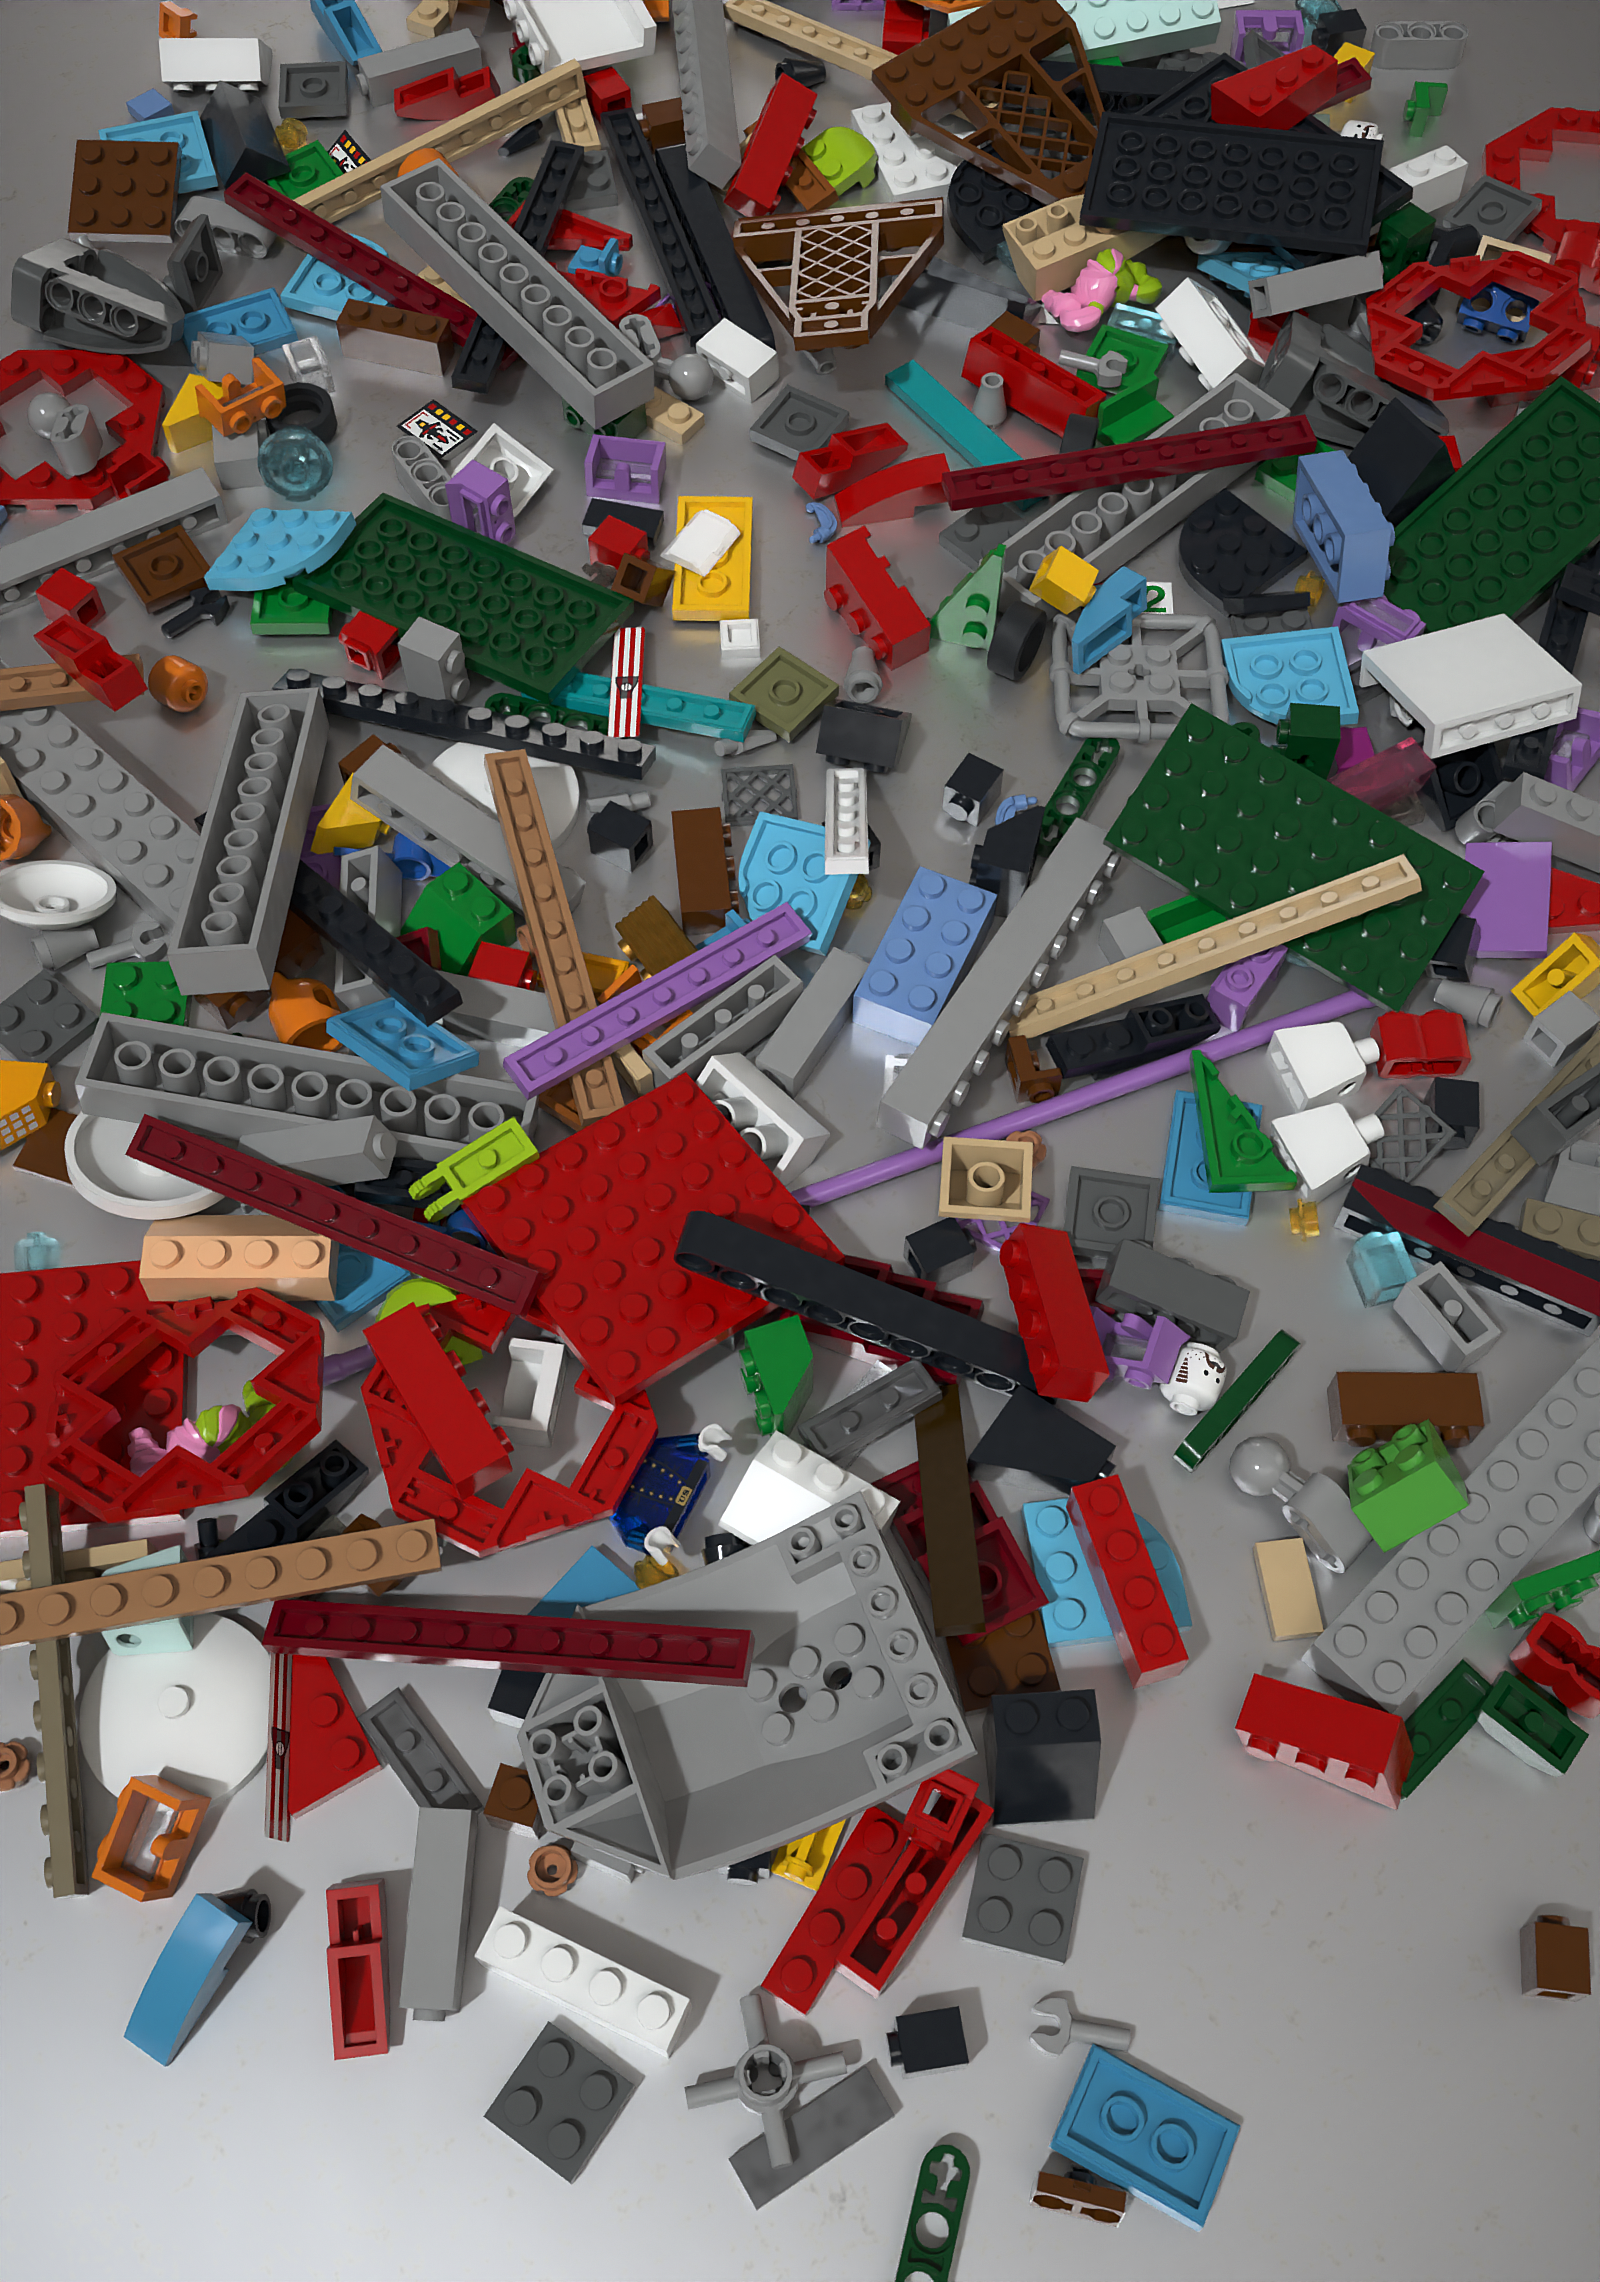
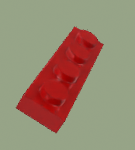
M875 1806L864 1812L762 1982L761 1989L806 2018L834 1970L836 1956L888 1878L909 1842L911 1833L902 1829V1823Z

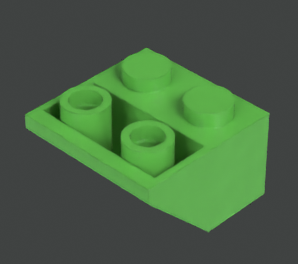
M1429 1419L1418 1425L1409 1424L1404 1426L1393 1435L1391 1441L1377 1449L1367 1448L1361 1451L1352 1459L1351 1464L1347 1465L1351 1509L1384 1553L1469 1506L1465 1483Z

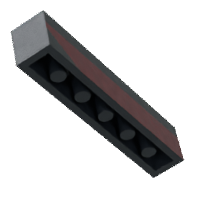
M1361 1164L1333 1227L1429 1268L1441 1261L1456 1280L1588 1337L1600 1325V1261L1582 1258L1564 1250L1555 1242L1537 1239L1521 1232L1510 1223L1497 1222L1488 1217L1468 1237L1433 1207L1441 1197L1436 1196L1431 1190L1422 1186H1412L1392 1177L1385 1170L1370 1168Z

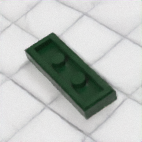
M1463 1659L1404 1722L1414 1757L1406 1783L1403 1781L1401 1788V1800L1403 1802L1478 1721L1473 1711L1491 1684Z

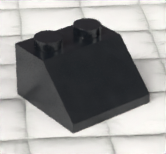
M834 699L824 705L816 753L826 755L825 761L830 763L848 765L849 760L864 762V769L887 773L888 767L895 768L899 764L912 713Z
M1423 740L1395 754L1406 792L1441 831H1448L1454 828L1456 821L1461 815L1504 780L1503 777H1500L1502 770L1494 742L1430 759L1423 751Z
M1037 805L987 829L983 846L975 845L970 866L972 872L969 884L997 894L995 916L1007 918L1030 885L1038 855L1045 807Z

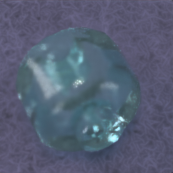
M45 1232L27 1233V1239L16 1242L13 1248L15 1271L58 1268L60 1261L59 1242L53 1238H46Z

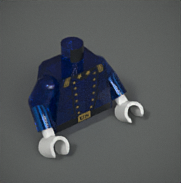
M710 1424L701 1433L655 1439L614 1515L609 1516L610 1523L625 1547L646 1555H652L656 1562L662 1566L667 1564L668 1559L662 1551L664 1550L671 1554L674 1546L680 1547L678 1538L711 1477L710 1460L705 1457L710 1455L717 1461H723L727 1456V1453L718 1444L723 1440H731L732 1436L720 1425Z

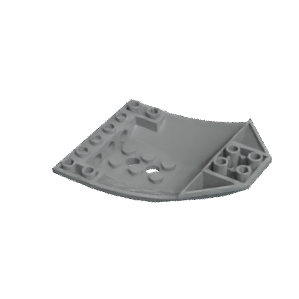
M861 1491L772 1537L683 1575L585 1607L577 1604L571 1617L576 1619L752 1630L755 1644L747 1687L546 1673L517 1735L546 1830L672 1880L733 1865L789 1844L880 1804L978 1754L957 1693L915 1597ZM839 1668H850L852 1677L848 1685L839 1690L830 1689L829 1680L831 1675ZM793 1687L804 1688L807 1692V1701L804 1707L794 1713L784 1711L782 1707L784 1694Z

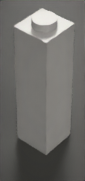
M469 28L362 57L357 59L360 74H356V82L361 95H367L373 108L394 102V89L445 69L454 67L459 77L482 69L480 46Z
M1379 251L1366 253V257L1355 255L1248 281L1253 319L1384 288L1382 279L1384 270L1380 261Z
M833 947L756 1059V1067L793 1100L853 1013L854 993L869 966V963L865 962L862 957L855 953H846Z
M435 970L460 991L463 1000L462 1005L442 1017L445 1021L446 1030L449 1032L523 1048L555 1030L546 993Z
M375 1115L241 1135L236 1151L327 1187L388 1178L393 1157L396 1154L398 1139Z
M419 1808L399 2008L414 2009L413 2020L445 2021L446 2010H460L478 1813L473 1810Z

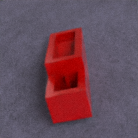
M489 66L461 77L458 76L454 67L394 89V111L399 117L411 119L452 120L500 96L501 90Z
M888 423L832 434L828 447L799 453L792 478L813 500L841 491L853 483L876 473L903 454L909 444Z
M945 453L924 456L893 465L853 483L834 495L841 527L913 518L916 506L947 502L942 487V473L950 472Z
M64 614L33 635L36 642L75 681L115 712L148 690L132 661L113 651L105 636L67 614Z
M384 1878L332 1884L326 1890L330 1941L326 1952L334 2060L388 2054L390 2051V1982Z

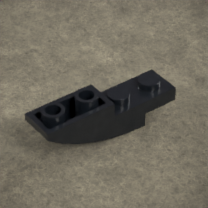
M1199 994L1130 1009L1125 1019L1052 1034L1045 1045L1056 1067L1061 1069L1062 1079L1091 1073L1096 1081L1181 1052L1218 1033L1221 1026L1204 995Z
M337 1439L334 1440L263 1498L264 1508L202 1559L312 1540L356 1491L369 1474V1468Z

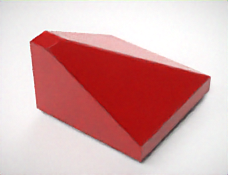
M671 303L638 313L648 317L658 340L683 332Z

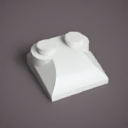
M493 423L456 467L451 478L472 459L507 478L515 520L554 469Z

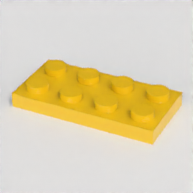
M678 496L676 536L697 512L704 511L705 509L730 520L741 534L705 577L675 563L672 605L673 620L720 621L749 619L753 497Z

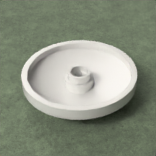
M461 741L439 755L427 769L426 774L437 777L451 791L462 798L471 800L478 809L494 820L499 821L484 767V756L489 753L505 751ZM527 756L552 847L555 851L571 834L579 816L580 794L578 781L571 765Z
M81 1111L67 1132L64 1150L69 1178L77 1191L86 1200L107 1212L134 1219H171L199 1212L225 1197L125 1155L139 1123L87 1115ZM197 1134L234 1150H237L239 1144L237 1140Z
M211 1613L194 1615L193 1650L119 1656L113 1654L111 1649H109L94 1669L87 1683L79 1715L81 1746L87 1763L96 1778L117 1798H119L120 1793L129 1783L132 1776L157 1775L192 1793L211 1797L208 1808L218 1805L235 1795L257 1775L267 1761L270 1681L269 1653L261 1645V1642L246 1628L233 1620ZM160 1803L156 1814L173 1815L175 1810Z

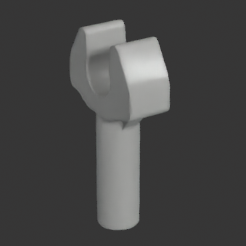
M1062 349L1058 364L1094 373L1097 377V385L1105 388L1121 385L1122 374L1126 373L1128 363L1126 358L1114 351H1108L1101 359L1064 349Z
M143 921L133 925V932L129 940L88 952L86 956L91 969L132 956L139 957L144 962H159L167 955L168 947L164 940L146 944L150 940L164 936V933L159 923Z
M1049 1998L1036 2004L1032 2009L1033 2013L1037 2015L1053 2017L1059 2024L1058 2034L1054 2036L1044 2033H1032L1029 2037V2041L1045 2055L1059 2057L1063 2052V2048L1072 2042L1089 2045L1095 2044L1100 2047L1128 2051L1130 2029L1077 2020L1070 2013L1066 1999Z

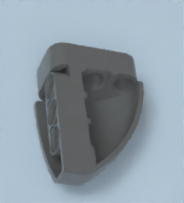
M61 238L18 258L13 268L11 317L17 323L42 332L43 339L46 341L100 353L142 354L165 350L178 343L182 338L185 313L175 295L150 272L108 249L103 248L99 250L97 261L95 250L69 239Z
M1294 310L1289 313L1271 348L1257 387L1291 410L1290 416L1305 414L1316 437L1356 447L1389 402L1395 397L1437 436H1447L1449 433V421L1431 400L1374 375L1370 349L1330 324L1321 326Z

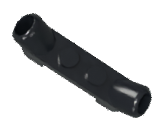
M1435 224L1424 262L1429 261V264L1432 266H1444L1450 264V258L1475 256L1480 245L1479 232L1471 224L1450 229ZM1439 288L1405 315V317L1423 324V335L1415 342L1416 345L1432 343L1441 332L1443 319L1434 306L1439 299L1442 288Z

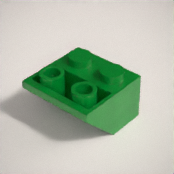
M798 1315L744 1331L745 1349L738 1351L742 1368L739 1369L746 1394L754 1395L757 1407L754 1410V1415L762 1437L770 1435L771 1438L776 1430L789 1437L813 1392V1353Z

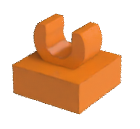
M171 1L160 2L159 36L162 38H194L197 36V32L190 28L191 20L197 19L198 15L188 8L181 9Z

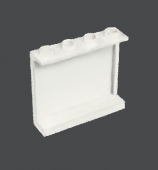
M502 0L507 18L513 20L520 42H525L531 63L534 66H538L541 74L574 58L581 65L582 70H587L655 54L657 26L642 0Z
M1504 613L1365 650L1362 652L1359 685L1362 688L1380 683L1425 728L1423 751L1430 759L1576 719L1582 689L1581 682Z

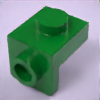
M1415 81L1411 98L1406 100L1403 111V121L1408 122L1409 136L1422 137L1428 116L1441 115L1448 91L1446 83Z

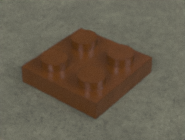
M181 524L112 555L115 566L148 614L189 596V592L192 590L208 587L204 576L211 567Z
M1038 1610L961 1648L954 1636L943 1637L959 1701L965 1717L987 1712L992 1695L1061 1691Z

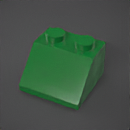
M460 862L426 885L400 931L401 936L427 926L437 930L442 968L440 971L468 977L481 941L509 947L517 941L513 911Z

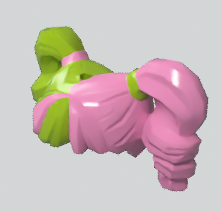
M1115 248L1105 249L1103 252L1100 251L1098 253L1096 261L1091 259L1087 261V267L1081 270L1080 276L1076 279L1075 286L1070 287L1071 293L1066 292L1064 294L1055 290H1049L1042 296L1041 301L1044 303V308L1047 312H1051L1052 317L1056 320L1060 319L1061 326L1067 331L1083 332L1095 327L1099 323L1102 314L1108 308L1121 306L1129 300L1142 304L1155 303L1162 294V283L1158 278L1147 275V268L1144 263H1133L1131 259L1125 260L1123 254Z
M248 1380L242 1392L245 1409L249 1415L248 1418L243 1414L241 1408L234 1404L213 1406L209 1410L202 1411L197 1421L192 1422L186 1418L182 1426L167 1432L166 1450L159 1448L158 1442L152 1439L148 1429L136 1428L129 1433L131 1444L128 1445V1455L131 1457L129 1462L130 1470L141 1477L177 1444L206 1462L211 1463L268 1413L275 1404L257 1395L251 1380ZM292 1458L287 1463H285L278 1471L286 1467L292 1461Z

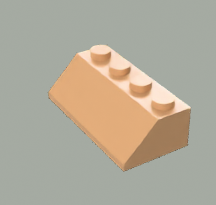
M186 1215L171 1219L154 1220L144 1235L139 1279L149 1301L193 1300L209 1296L212 1297V1300H230L237 1296L238 1291L256 1287L282 1301H335L339 1243L272 1215Z

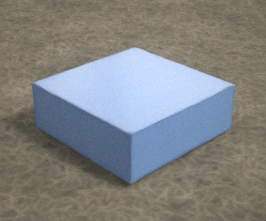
M154 88L126 102L129 113L139 122L175 114L172 104Z

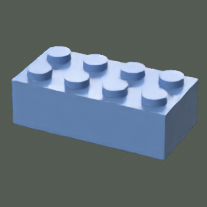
M1343 450L1298 456L1293 525L1337 603L1383 597L1385 580H1389L1391 573L1388 559L1389 547L1393 546L1395 541L1392 523L1387 522L1382 514L1380 504L1374 501L1367 483L1362 482L1356 465L1351 464Z
M920 866L854 993L852 1022L918 1047L968 975L993 924L997 894Z

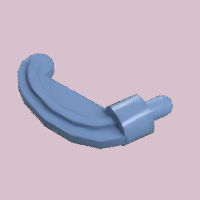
M817 502L807 503L806 511L809 513L815 512L820 523V527L814 530V535L809 538V542L812 544L815 542L823 543L836 533V518L823 504Z
M1025 794L1005 799L997 809L995 825L1014 817L1017 811L1027 810L1028 805L1037 803V798H1026Z

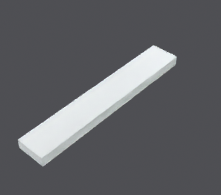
M866 769L826 770L825 875L869 874Z

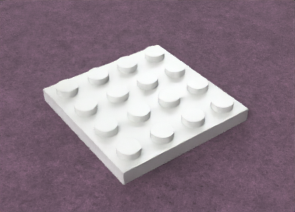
M890 102L867 105L851 110V123L855 131L866 137L873 144L877 152L878 161H876L874 169L891 202L929 199L948 195L951 178L957 167L964 161L963 158L917 133L910 137L890 114ZM951 114L934 123L961 139L977 131V128L969 121Z

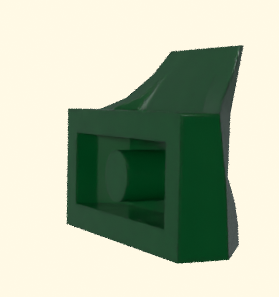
M1506 1670L1500 1672L1473 1711L1485 1732L1526 1764L1556 1778L1565 1775L1589 1736L1588 1733L1569 1719L1567 1707L1522 1672L1515 1676Z

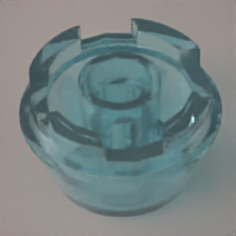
M291 425L279 429L265 439L258 451V470L265 485L278 494L285 496L287 501L304 502L315 498L316 494L328 485L332 477L333 460L328 448L315 433L305 427Z

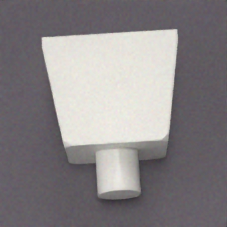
M1338 1021L1276 1030L1272 1035L1266 1052L1296 1113L1337 1103L1355 1094L1360 1089L1367 1073L1365 1065L1377 1062L1380 1058L1378 1045L1372 1037L1353 1042L1344 1024Z
M1333 1103L1272 1120L1270 1132L1272 1144L1287 1170H1293L1296 1174L1298 1181L1296 1186L1309 1207L1317 1204L1353 1180L1361 1164L1368 1166L1371 1153L1367 1144L1385 1136L1383 1126L1374 1113L1352 1121L1341 1103Z

